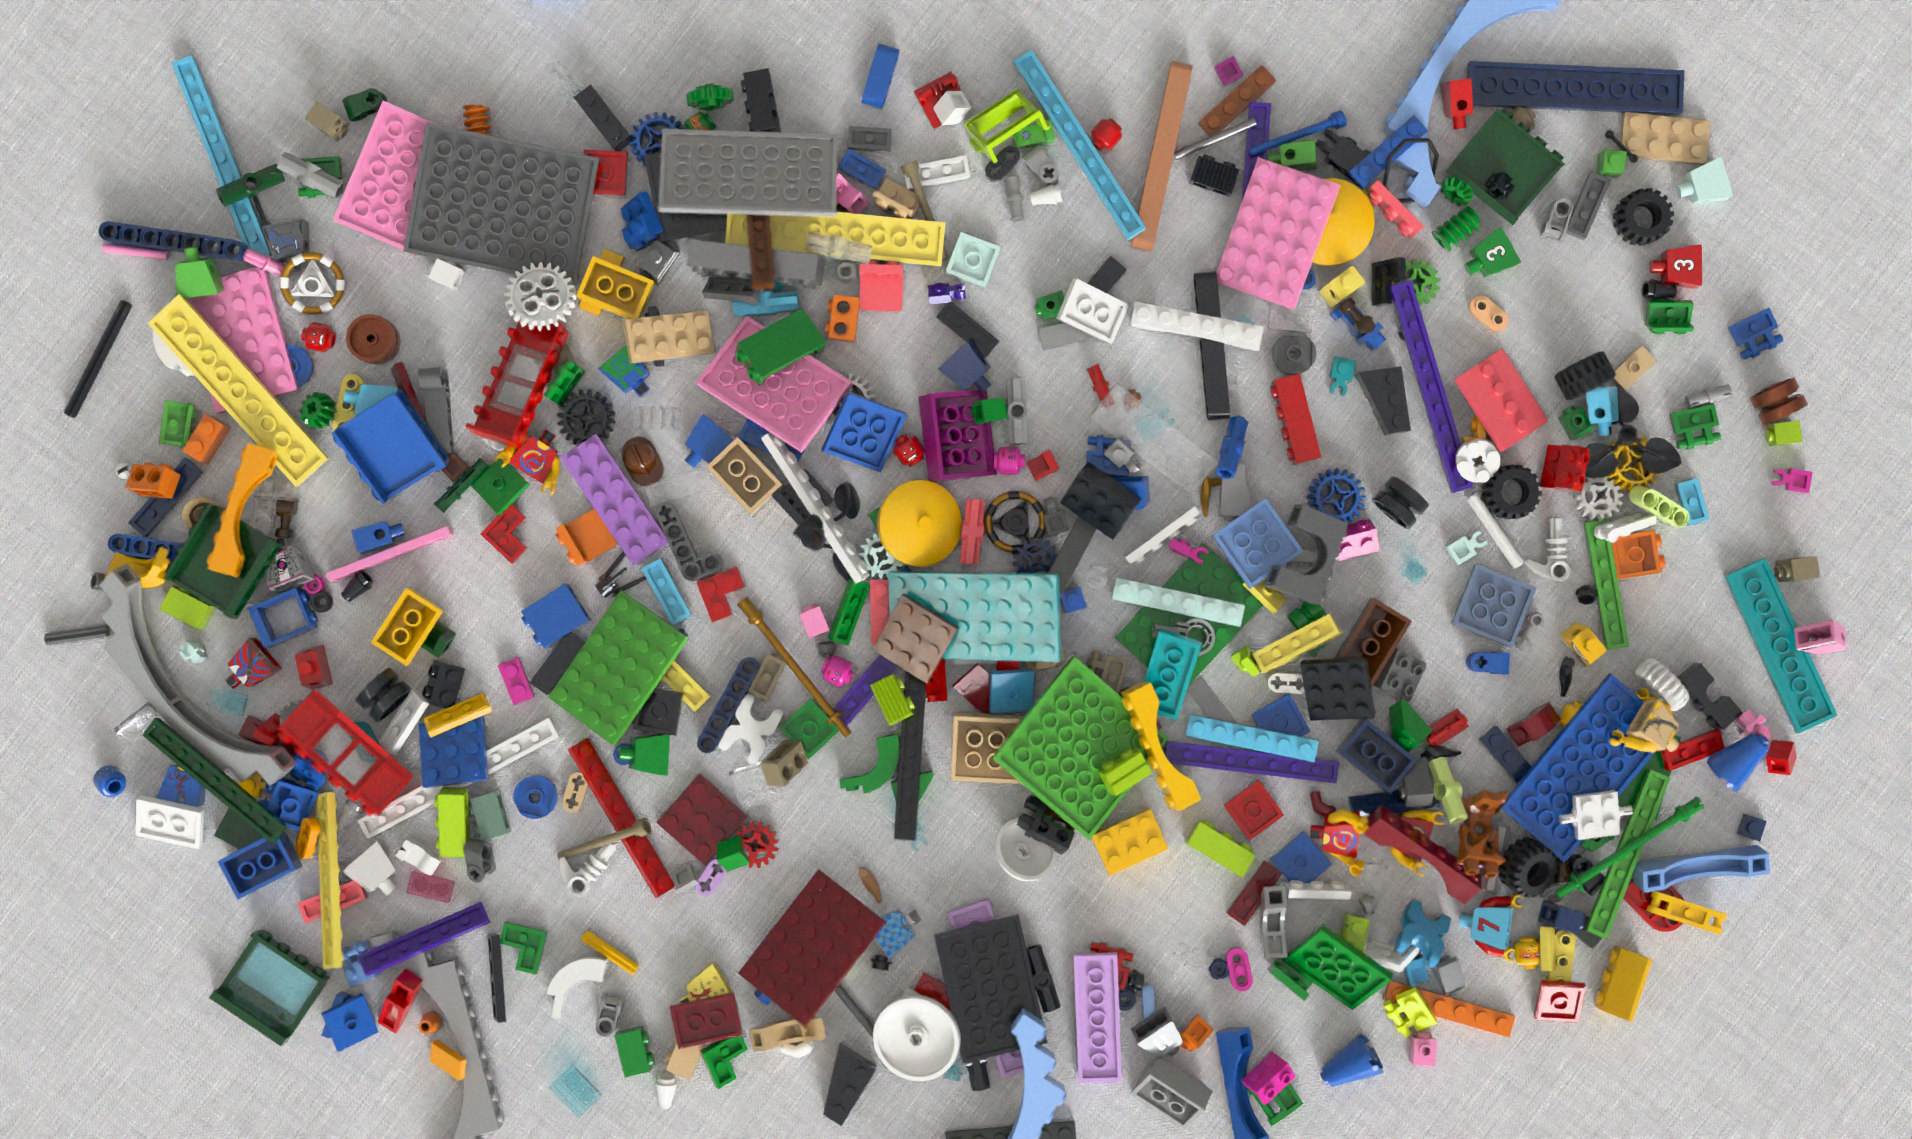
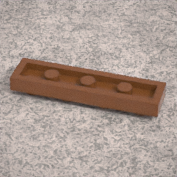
M1261 65L1201 119L1198 125L1208 136L1221 132L1249 107V102H1254L1276 82V79Z

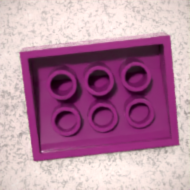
M987 389L983 393L980 390L930 393L918 397L928 481L939 482L997 475V469H994V444L991 422L975 424L971 404L987 400Z

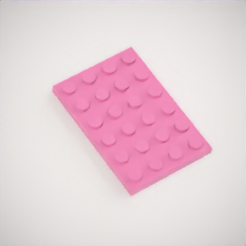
M382 101L333 221L404 251L426 122L436 123L386 101Z
M1258 157L1216 272L1218 283L1295 310L1341 185Z
M256 266L220 277L225 291L215 295L186 298L274 397L300 390L297 386L296 375L293 373L292 360L289 359L290 354L286 348L287 342L266 270L261 271L260 267ZM210 393L215 413L226 412L227 410Z
M746 316L698 378L696 384L798 451L803 452L850 389L852 381L814 357L807 355L764 379L763 384L758 386L755 380L752 381L749 378L744 364L738 362L735 350L738 342L766 327Z

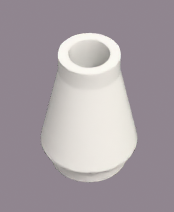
M1053 183L1035 192H1030L1032 205L1058 204V202L1063 201L1060 184L1054 185Z
M661 1074L658 1076V1080H656L658 1106L660 1108L666 1109L672 1105L677 1085L674 1075Z

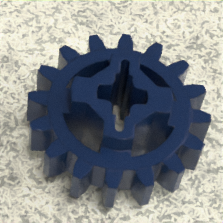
M1030 537V543L1023 540L1024 546L1022 548L1016 546V549L1019 551L1018 554H1013V557L1017 559L1013 566H1019L1016 573H1033L1039 569L1044 570L1043 573H1048L1058 555L1053 554L1056 550L1055 546L1048 547L1050 544L1049 540L1042 543V537H1039L1037 542L1034 541L1033 537ZM1033 546H1040L1035 551L1027 550L1028 548ZM1047 551L1050 555V564L1045 562L1044 556ZM1028 555H1030L1031 557H1037L1039 555V559L1043 565L1038 563L1032 565L1033 562ZM1022 556L1027 559L1025 569L1021 562Z

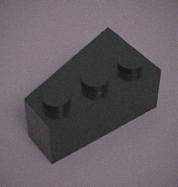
M769 68L743 73L744 80H740L742 92L747 93L748 101L744 102L746 113L751 116V122H748L750 132H781Z
M1402 366L1355 374L1354 376L1364 392L1363 394L1368 400L1384 435L1411 431Z
M842 1043L839 1044L823 1112L824 1116L840 1126L843 1125L875 1073L877 1066Z

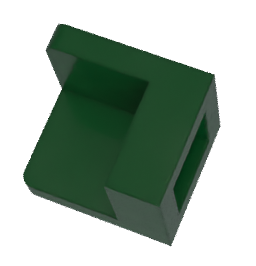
M437 621L421 647L439 658L449 649L456 633Z

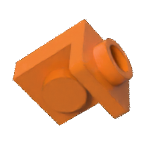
M1199 1015L1194 1016L1185 1029L1179 1033L1183 1040L1180 1046L1190 1052L1199 1049L1213 1029Z

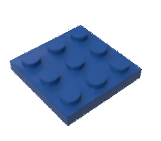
M847 391L822 446V451L881 472L907 414Z
M483 715L433 737H430L425 723H419L423 788L489 780Z

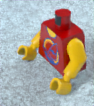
M545 429L539 439L531 435L529 437L526 436L520 449L506 446L494 458V461L498 458L503 460L502 468L510 463L542 483V493L545 488H549L551 490L550 496H552L556 490L555 484L560 473V459L556 455L557 451L550 447L556 435Z
M1340 809L1333 813L1325 814L1323 826H1310V838L1322 839L1323 851L1332 854L1344 864L1350 866L1349 871L1353 876L1357 877L1362 873L1361 869L1364 868L1365 864L1362 860L1355 861V858H1357L1359 835L1360 833H1365L1369 828L1368 825H1365L1368 822L1367 817H1360V812Z
M1425 809L1404 811L1402 815L1396 816L1404 822L1410 823L1414 829L1421 834H1426L1430 838L1434 824H1445L1438 821V816H1446L1444 812L1434 813ZM1390 846V852L1400 864L1414 870L1417 875L1424 876L1419 873V868L1421 866L1428 868V866L1421 862V856L1402 848Z

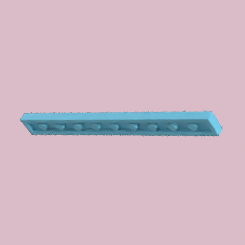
M1030 50L1014 60L1015 67L1049 120H1052L1053 126L1126 240L1128 241L1145 231L1146 226L1034 52Z
M190 55L172 62L220 187L242 178L195 57ZM245 198L229 205L228 207L242 242L247 244L251 250L264 256H272L251 199Z

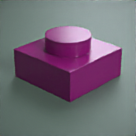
M1234 56L1214 66V70L1224 87L1244 75Z

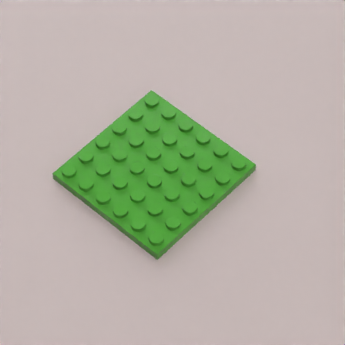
M1072 656L991 758L1081 835L1090 840L1130 789L1128 788L1117 796L1111 795L1098 774L1103 769L1102 765L1110 760H1118L1121 758L1120 754L1127 749L1140 751L1147 764L1148 755L1139 743L1140 736L1137 730L1131 725V715L1122 704L1123 698L1080 660ZM1157 728L1158 740L1162 748L1169 738Z

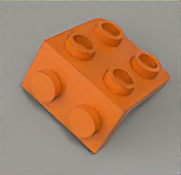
M595 509L567 525L562 524L555 528L558 532L556 538L562 546L565 544L569 551L566 553L572 564L576 563L577 566L585 565L617 545V541Z

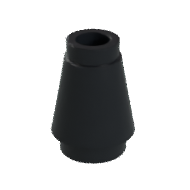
M1654 279L1645 281L1642 286V296L1648 300L1674 298L1677 293L1675 285Z
M364 571L355 573L341 593L342 597L346 601L351 602L371 588L372 578Z

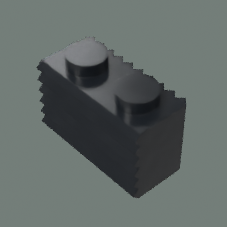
M1210 155L1198 156L1189 184L1230 197L1239 169L1235 168V164L1224 161L1223 164L1216 162L1215 158Z

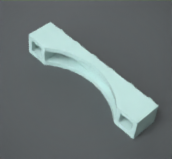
M1116 578L1112 597L1113 600L1237 627L1241 626L1245 605L1120 578Z

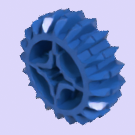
M654 112V118L652 119L649 114H646V122L640 118L638 121L641 126H633L637 133L630 134L632 139H635L630 142V146L636 147L632 150L633 155H638L636 160L642 162L644 155L661 151L662 145L655 142L653 135L661 140L662 131L657 132L652 127L666 126L669 127L668 129L685 130V128H680L682 123L680 121L674 123L675 117L673 115L667 119L665 112L662 113L661 118H659L657 112ZM647 132L650 136V141L646 145L647 148L643 150L642 140Z
M1335 468L1333 474L1330 469H1327L1326 476L1323 473L1318 474L1321 481L1315 478L1312 480L1316 487H1308L1309 491L1314 492L1307 495V499H1313V502L1309 503L1308 506H1315L1316 510L1346 523V518L1352 522L1354 521L1352 513L1356 516L1361 514L1356 508H1364L1365 506L1359 503V500L1366 499L1364 495L1359 496V492H1363L1365 488H1357L1356 485L1360 484L1361 480L1353 482L1354 473L1346 477L1348 473L1346 469L1342 471L1341 475L1339 468ZM1335 480L1343 481L1349 486L1350 490H1341L1338 484L1335 483ZM1328 481V495L1320 499L1321 488ZM1334 491L1335 494H1346L1341 499H1338L1339 503L1336 500L1327 501L1328 498L1334 495ZM1352 496V504L1344 513V500ZM1331 504L1335 511L1337 510L1338 515L1327 512L1322 505Z

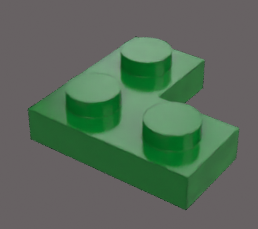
M504 922L500 943L520 948L515 970L538 974L548 931L512 922Z
M742 1036L716 1041L700 1051L717 1089L722 1088L737 1078L730 1060L748 1050Z

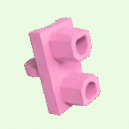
M1748 709L1736 721V724L1743 730L1740 735L1742 738L1752 733H1762L1768 740L1770 739V730L1762 725L1766 720L1762 714L1757 718Z

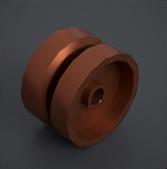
M366 314L359 316L352 321L346 333L347 347L352 355L370 364L379 365L389 362L395 357L400 348L401 340L397 328L394 324L378 315Z
M1795 377L1774 383L1750 397L1754 408H1762L1769 405L1768 408L1762 410L1758 415L1763 425L1782 419L1808 405L1803 394L1788 397L1799 389Z

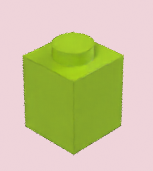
M1800 420L1766 425L1765 438L1769 442V447L1803 442Z

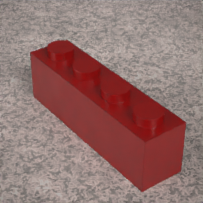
M1300 374L1274 380L1272 382L1273 386H1270L1272 398L1277 400L1278 407H1275L1278 420H1282V438L1287 440L1289 448L1286 449L1288 460L1292 461L1293 465L1321 458Z

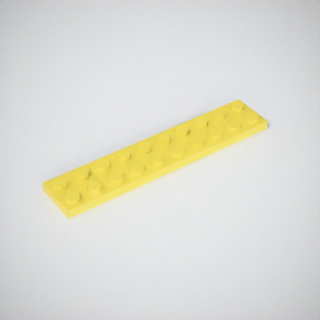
M836 212V217L769 215L772 249L931 266H941L944 222ZM746 214L727 215L725 244L749 246Z
M181 294L175 297L148 322L150 327L256 444L278 453L275 465L295 487L303 483L329 459L328 455Z

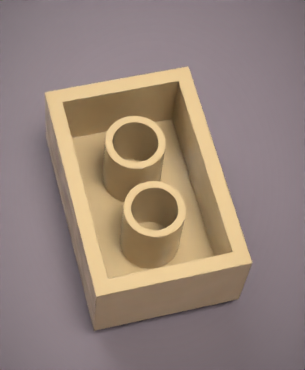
M738 437L706 466L751 515H754L772 498L773 494L784 486Z

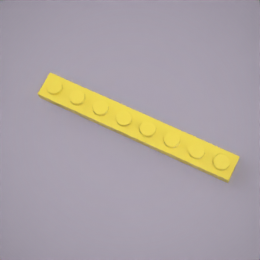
M335 792L318 794L316 803L317 821L321 826V831L318 834L323 969L342 968L343 952L341 951L342 930L340 929L342 912L339 905L341 889L338 880L340 867L337 856L339 844L336 832L338 829V822L336 820L337 800Z

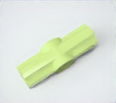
M1445 757L1432 759L1428 762L1435 782L1433 786L1435 798L1442 801L1450 824L1465 821L1468 817L1460 798L1463 792L1462 785L1453 779Z

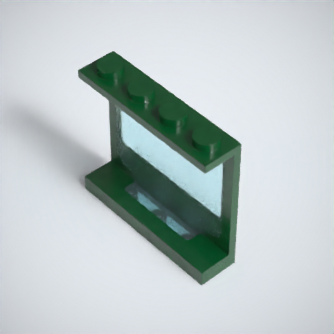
M257 930L251 934L252 940L221 986L214 990L209 998L279 1046H282L288 1042L331 977L326 975L327 972L319 966L314 967L308 963L309 960L301 954L296 955L290 951L291 948L287 944L274 940L272 938L273 935L268 931Z

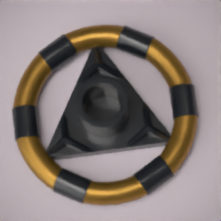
M1008 491L996 497L989 504L984 518L985 531L992 544L1000 550L1012 554L1019 553L1016 546L1022 548L1024 545H1008L1002 542L993 530L992 525L1030 543L1027 502L1032 505L1039 517V527L1033 539L1037 542L1039 537L1043 538L1046 532L1043 515H1046L1039 500L1032 495L1022 491ZM1007 500H1024L992 522V518L1001 503Z

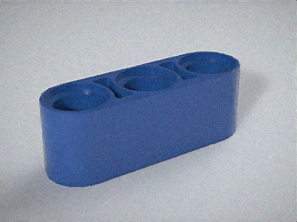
M878 44L861 103L883 109L900 49Z

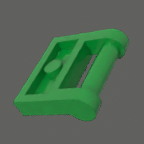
M1289 1083L1273 1098L1280 1108V1111L1275 1113L1269 1103L1266 1105L1262 1104L1258 1096L1247 1088L1249 1094H1253L1267 1115V1121L1271 1126L1304 1104Z

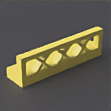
M1329 613L1253 653V656L1261 672L1267 674L1342 635L1343 632L1341 628L1337 627L1332 615Z

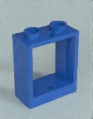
M294 588L248 608L264 648H272L318 628L316 623L318 622V617L315 611L309 607L308 602H310V599L305 590ZM296 596L308 625L276 638L264 610Z

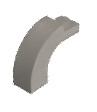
M1286 886L1264 887L1261 892L1260 921L1265 959L1287 958L1285 911L1288 906Z

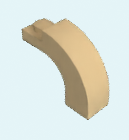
M815 1016L806 1028L794 1018H787L749 1029L753 1051H766L780 1045L799 1041H820L826 1039L822 1017Z

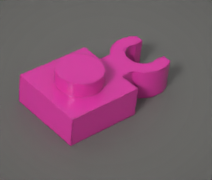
M1791 468L1788 469L1787 474L1782 469L1773 470L1772 473L1780 475V480L1771 481L1772 485L1786 484L1785 490L1805 494L1810 492L1813 472Z

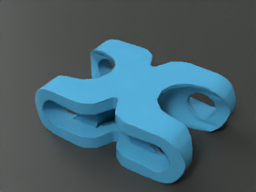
M1412 899L1403 912L1401 924L1404 929L1397 934L1394 949L1403 954L1404 950L1409 946H1416L1423 954V964L1433 968L1441 959L1444 950V941L1441 938L1448 932L1451 918L1442 913L1441 917L1435 921L1428 920L1422 913V903Z

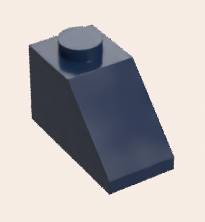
M1543 900L1538 921L1555 929L1579 935L1580 930L1584 926V913Z

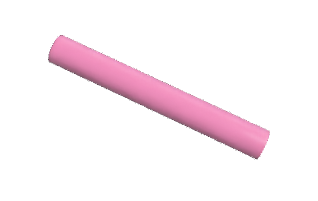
M107 243L102 245L103 252L169 259V251Z

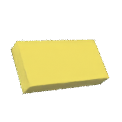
M1551 926L1540 928L1541 971L1555 970V928Z

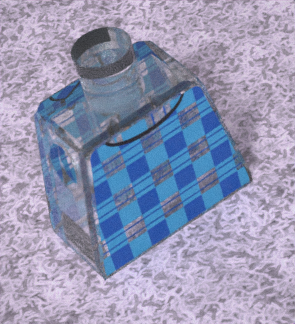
M898 908L880 916L887 923L875 938L888 959H891L916 936L912 926L922 921L916 910L904 915L901 909Z

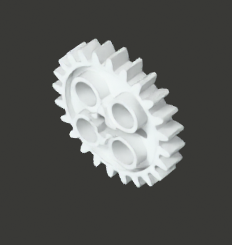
M542 262L539 263L538 268H535L534 264L531 263V269L529 270L523 266L522 274L515 271L517 278H509L512 285H506L508 293H504L507 300L505 302L506 307L509 308V314L514 315V321L521 320L522 327L528 323L530 330L537 325L539 331H541L543 325H546V328L550 330V324L552 323L558 327L559 319L565 322L564 314L571 315L569 308H575L572 300H576V294L573 293L576 291L575 287L571 285V277L567 278L566 271L560 273L559 266L552 270L551 263L544 268ZM547 282H553L549 287L544 286ZM526 287H531V288H532V289H531L530 291H528V292H524V291H523V289L526 288ZM552 301L558 302V304L555 306L549 305V303ZM531 306L537 307L534 311H528V308Z

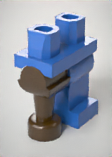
M1350 297L1329 315L1335 321L1341 318L1349 327L1351 335L1357 338L1355 340L1358 345L1364 343L1372 351L1387 340L1379 331L1383 327L1379 322L1375 324L1371 316H1365Z

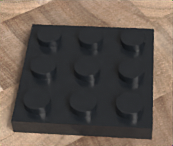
M1367 657L1301 660L1300 667L1310 721L1375 718L1376 712Z

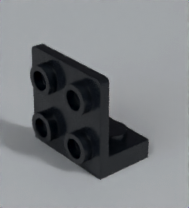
M804 469L803 471L809 477L808 481L820 493L821 501L828 507L834 501L833 498ZM790 483L781 491H777L772 495L797 525L806 516L811 515Z

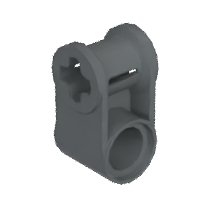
M468 839L463 849L467 875L473 882L479 883L484 879L485 875L493 873L496 869L493 846L490 842Z

